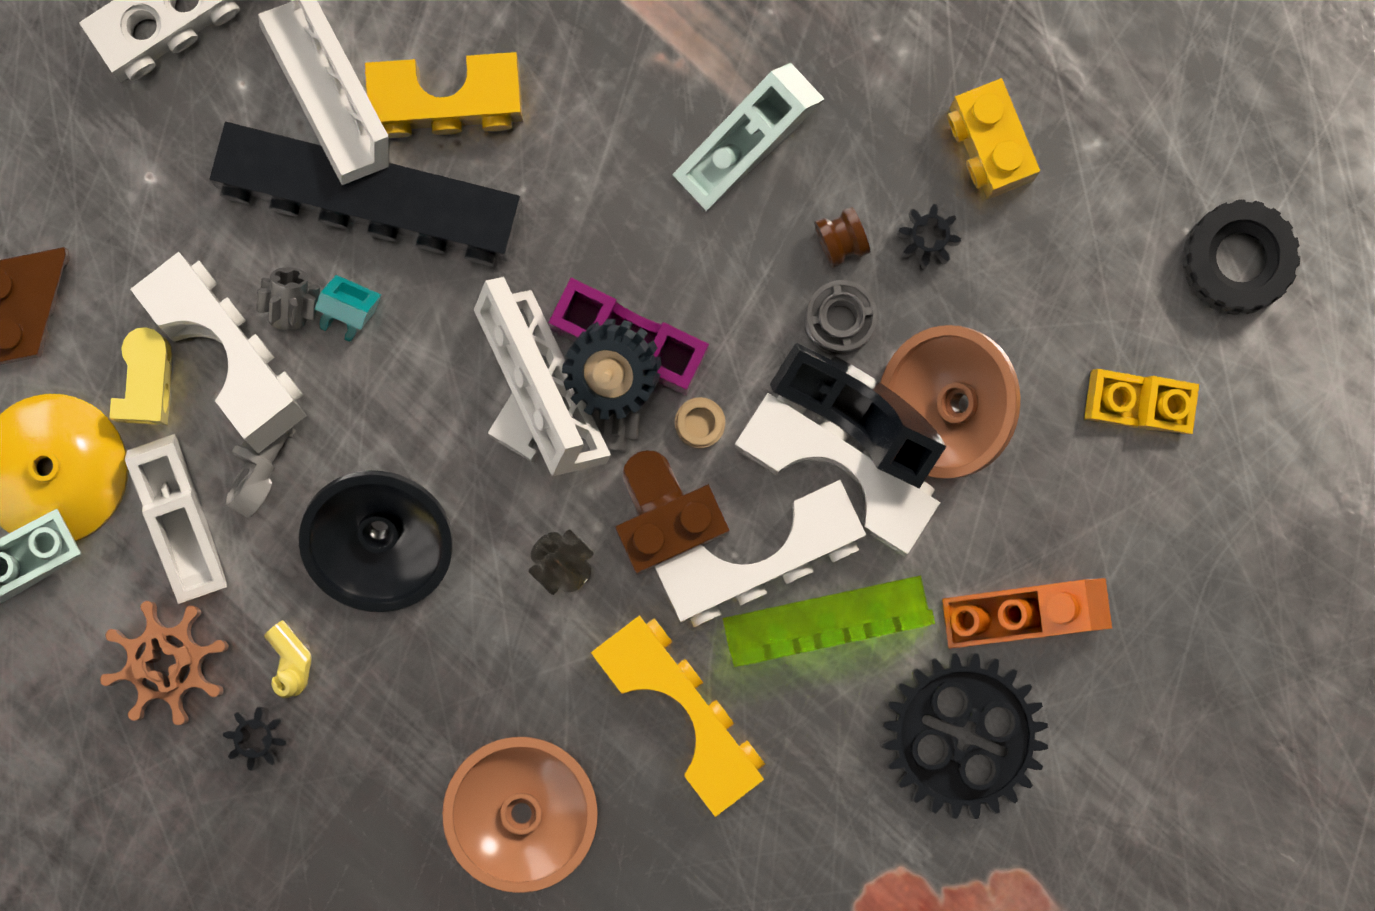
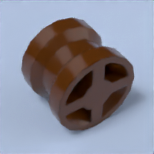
M853 207L842 210L840 217L833 220L822 218L814 222L820 244L832 268L842 265L844 259L855 254L862 257L870 254L867 236Z

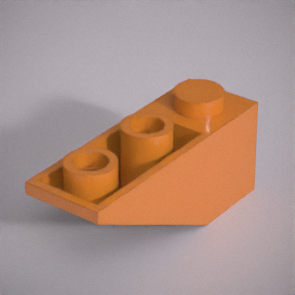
M1106 578L1083 579L942 599L949 649L1112 629Z

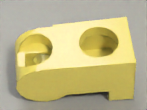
M147 327L136 328L128 333L121 347L122 357L128 365L125 399L111 398L109 418L118 423L168 425L172 347L168 340L154 329Z

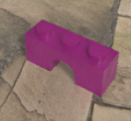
M570 277L548 322L550 330L575 342L583 331L585 332L590 325L596 322L599 325H603L606 319H615V325L618 326L624 320L633 324L630 330L637 333L642 328L648 333L644 338L647 344L654 340L658 348L654 353L655 357H661V367L657 372L661 374L658 383L687 396L708 353L709 344L665 322L659 324L646 319L620 305L617 299Z

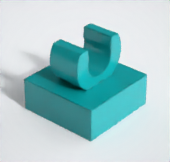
M335 275L320 292L314 309L324 313L319 321L320 329L326 331L333 323L334 318L347 324L344 340L350 342L376 312L382 295Z

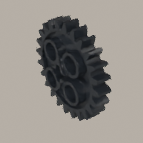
M972 653L967 666L963 667L958 654H950L948 669H944L941 663L936 658L930 660L932 674L928 677L917 668L912 670L913 677L917 683L914 688L902 683L898 684L897 688L905 697L903 703H887V706L898 714L896 721L882 722L883 728L895 732V739L882 743V748L896 750L898 757L887 764L888 769L903 768L906 773L900 778L897 785L903 788L914 783L917 788L913 794L912 801L918 803L927 795L931 796L930 811L935 814L945 802L949 803L950 816L954 819L958 818L963 805L968 807L973 819H979L980 808L983 803H986L994 814L1000 813L998 797L1003 796L1015 804L1018 802L1013 787L1018 784L1031 789L1033 786L1024 774L1027 768L1033 770H1042L1043 765L1032 758L1033 751L1048 749L1047 744L1035 740V733L1048 728V723L1035 722L1032 718V714L1043 707L1042 702L1027 704L1024 698L1031 691V684L1015 688L1012 684L1018 671L1011 669L1001 677L997 674L999 660L996 658L992 659L985 669L980 668V658L977 653ZM948 687L960 691L964 699L963 709L954 717H947L942 714L937 704L939 694ZM996 707L1007 711L1011 719L1009 730L1000 737L991 735L985 727L986 715ZM925 715H929L954 727H964L968 721L972 724L971 733L973 735L1005 747L1007 754L1001 757L972 744H965L962 750L957 748L959 739L925 725L922 722V718ZM936 735L944 743L945 751L940 761L929 765L919 757L918 745L925 736ZM981 754L991 763V775L985 782L974 784L967 778L965 767L971 757Z

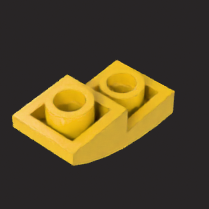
M1093 369L1090 372L1084 420L1148 430L1193 434L1199 384L1157 376L1142 377L1103 369Z

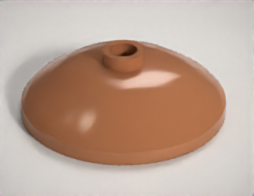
M953 325L937 326L923 330L899 347L884 370L880 383L917 410L934 427L946 445V449L928 476L951 479L975 474L994 462L1009 444L1015 432L1020 414L1019 382L1014 367L1003 349L983 333L971 328ZM966 395L969 404L966 411L962 412L959 408V401L962 396Z
M511 737L500 739L481 747L459 766L446 790L442 815L447 843L463 869L489 887L506 892L524 893L548 888L566 878L578 867L593 842L597 828L598 811L596 796L590 779L581 765L569 753L541 739ZM519 803L526 804L531 809V818L526 823H519L513 818V808Z

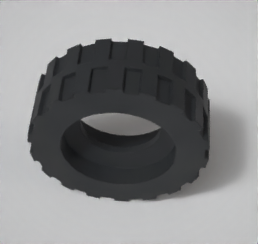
M1246 199L1235 200L1230 204L1226 202L1217 206L1212 211H1209L1190 231V237L1185 242L1184 250H1186V254L1183 258V268H1186L1188 276L1186 280L1189 286L1192 285L1197 292L1195 295L1201 301L1205 300L1210 304V308L1217 311L1221 309L1228 311L1227 314L1232 315L1245 312L1246 314L1255 313L1281 298L1297 276L1295 271L1300 266L1301 257L1298 256L1297 248L1300 245L1298 237H1294L1292 225L1289 221H1285L1280 216L1281 213L1275 208L1270 209L1259 201L1251 203L1245 202ZM1235 233H1246L1255 237L1262 244L1266 254V262L1263 271L1258 277L1247 282H1237L1227 278L1221 272L1216 256L1220 243L1227 236Z

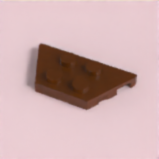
M61 247L0 260V365L42 356L48 335L46 328L49 318L54 314L59 296L56 293L64 265H68L70 258L67 248Z

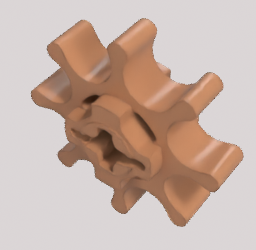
M145 601L141 604L140 608L146 617L147 625L141 636L129 639L116 629H109L106 632L105 637L108 641L119 643L125 648L127 663L117 673L103 674L100 682L104 686H113L122 680H128L135 685L138 691V699L133 708L128 712L130 720H142L149 703L155 699H163L169 703L172 709L173 723L175 725H185L188 723L189 718L183 709L182 701L184 695L189 690L198 687L207 692L211 697H220L223 694L222 686L209 683L204 678L202 664L207 656L213 653H225L229 647L227 642L217 640L204 647L194 642L191 636V628L195 620L201 615L200 608L196 606L186 607L183 620L177 626L167 628L157 618V605L154 602ZM171 636L182 641L183 646L180 647L174 644ZM146 645V648H145L143 654H142L141 657H140L141 651H142V649L144 648V646ZM160 651H163L165 655L174 656L176 664L168 667V678L164 671H155L154 663L161 660ZM190 668V672L186 680L183 682V678L186 675L188 669ZM147 679L155 683L159 690L150 687L146 683Z

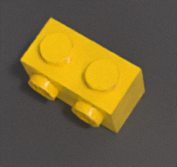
M997 79L955 96L950 106L951 113L947 114V119L956 141H963L970 159L966 160V165L977 189L982 187L988 200L1033 182L1040 173V168L1003 79Z

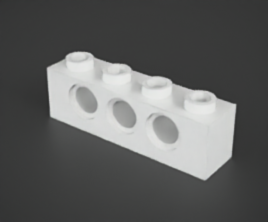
M113 0L79 22V24L114 76L120 82L127 78L130 81H135L151 72L156 66L154 61L170 50L172 53H178L191 46L198 39L196 33L212 23L215 26H219L234 18L240 11L238 6L247 0H199L197 6L189 12L176 11L175 4L177 0ZM145 19L155 20L157 23L156 31L150 38L145 40L134 38V28L140 21Z

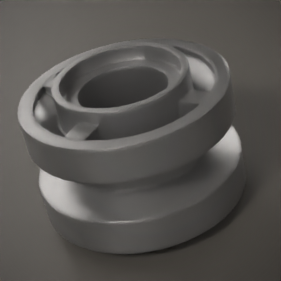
M836 280L823 285L811 297L805 313V327L810 340L819 349L832 355H848L860 350L869 341L876 328L878 319L876 303L871 294L855 282ZM834 306H845L853 312L855 324L848 330H837L829 324L827 312Z

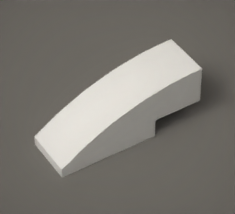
M173 434L127 450L125 462L143 505V516L178 604L227 587L207 520L176 435Z

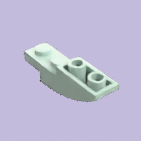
M58 509L0 538V604L82 555Z

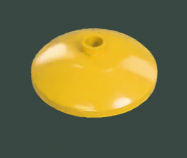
M42 394L16 402L0 414V527L11 533L58 509L76 542L96 532L113 516L123 499L129 470L125 462L127 451L123 439L115 425L102 411L84 400L73 396ZM48 457L53 463V469L50 474L40 476L37 472V464L41 459Z

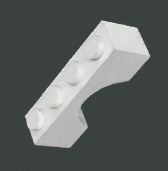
M178 252L130 290L155 323L173 342L190 337H206L219 341L224 345L228 358V373L225 384L215 402L243 439L257 453H260L307 416L296 402L303 394L285 371L276 376L267 363L275 357L256 334L249 339L245 336L239 326L246 320L231 300L226 297L219 302L211 289L218 283L204 265L198 260L191 266Z
M767 393L736 441L734 449L775 475L794 464L805 461H822L842 469L852 478L861 493L864 506L862 523L864 531L900 555L906 556L941 503L931 497L935 489L925 481L919 489L877 469L866 449L862 453L846 443L849 434L825 419L818 425L803 415L806 408L780 395L775 398Z
M838 480L792 503V526L789 536L781 549L766 560L747 565L732 564L717 558L705 547L699 545L656 565L655 570L680 623L690 619L693 627H697L722 615L718 605L737 598L739 605L742 606L767 594L768 592L764 584L783 576L785 583L789 584L814 572L810 563L821 557L829 555L832 563L859 551L860 549L856 541L864 538L866 533L841 480Z

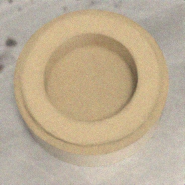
M701 397L690 399L677 411L675 430L679 439L688 447L694 449L709 448L715 445L724 433V413L719 405L710 399Z

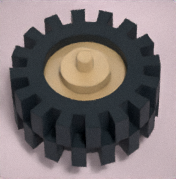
M606 319L603 325H599L598 322L590 325L569 348L565 355L568 358L562 366V373L568 375L563 383L566 390L573 388L575 393L570 399L575 405L581 400L587 404L584 409L585 413L592 415L596 409L601 411L600 419L609 420L612 414L615 413L617 419L625 418L631 410L633 413L638 411L644 402L648 400L659 382L661 374L657 372L661 367V357L654 356L658 348L654 340L647 344L644 338L648 333L642 328L635 333L630 330L633 324L624 320L618 326L615 325V319Z

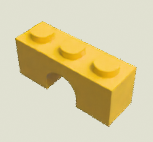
M517 52L467 55V77L465 83L458 92L448 97H435L421 88L420 71L415 59L365 63L367 96L389 138L409 137L412 135V129L432 128V134L451 135L462 132V126L482 124V130L484 131L512 129V122H523Z

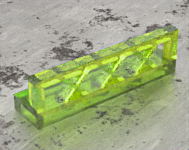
M921 575L722 618L733 668L935 624L933 610L928 609Z

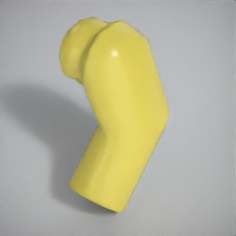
M282 620L267 631L264 637L280 655L277 675L272 678V689L279 697L290 698L301 694L307 686L312 658L308 649Z

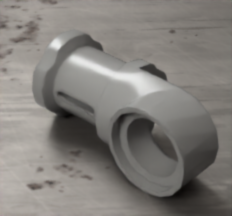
M294 428L289 429L260 453H257L245 440L241 446L235 445L231 453L245 462L227 494L225 500L227 506L247 518L251 517L260 508L272 485V480L269 478L275 469L272 462L285 440L294 437L297 432Z

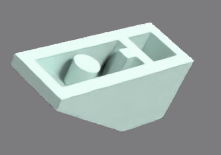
M791 63L771 71L672 175L707 211L781 144L825 99Z

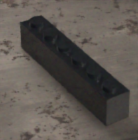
M226 121L209 178L216 188L222 189L221 197L234 202L250 204L251 197L270 201L269 209L278 213L298 216L301 209L319 214L318 221L329 226L347 229L349 222L368 226L367 234L380 239L396 241L397 235L400 234L416 238V246L436 253H445L448 246L466 251L464 258L489 266H494L495 259L508 261L522 208V201L519 195L389 163V167L342 185L321 145Z

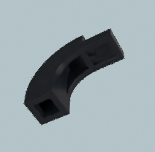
M795 343L770 383L774 393L821 415L854 437L867 450L877 469L919 489L946 449V445L938 432L910 404L873 377L836 356L829 359Z

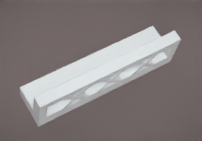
M290 0L291 2L258 14L259 26L340 183L344 185L389 167V136L317 0Z
M504 277L486 280L474 307V312L551 475L556 476L607 464L611 454L592 415L584 412L587 404L581 400L575 405L570 399L575 393L573 388L565 389L563 382L568 376L566 373H562L565 359L532 290L512 294ZM519 309H523V311H524V313H525V315H526V317H527V319H528V321H529V323H530V327H529V328H528V326H527V324H526V322H525V320H524V318H523V316H522V314H521V312H520ZM541 354L546 356V359L550 365L549 369L547 368ZM561 396L566 398L570 407L569 411L567 410ZM581 438L586 440L591 451L580 453L584 446Z

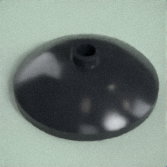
M376 470L359 471L333 480L312 498L301 521L299 550L302 562L309 576L328 596L358 610L390 612L407 608L420 602L439 586L451 562L453 534L445 510L438 500L423 486L407 477L392 472ZM380 521L385 523L388 528L377 530L372 526V523Z

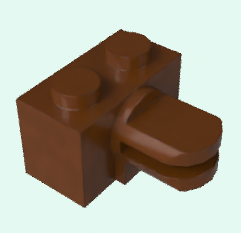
M646 450L637 452L629 458L624 466L623 481L638 516L615 526L636 575L651 570L656 565L696 546H704L729 534L730 530L709 484L684 495L668 460L657 451Z

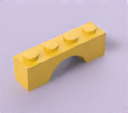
M639 615L590 653L621 694L636 690L659 691L675 699L687 711L694 726L696 743L692 761L684 773V777L716 817L764 780L758 770L766 764L747 740L740 746L727 731L735 723L719 702L715 699L708 705L696 690L697 687L703 684V681L688 661L684 659L676 664L665 648L672 643V640L656 619L653 618L646 624Z

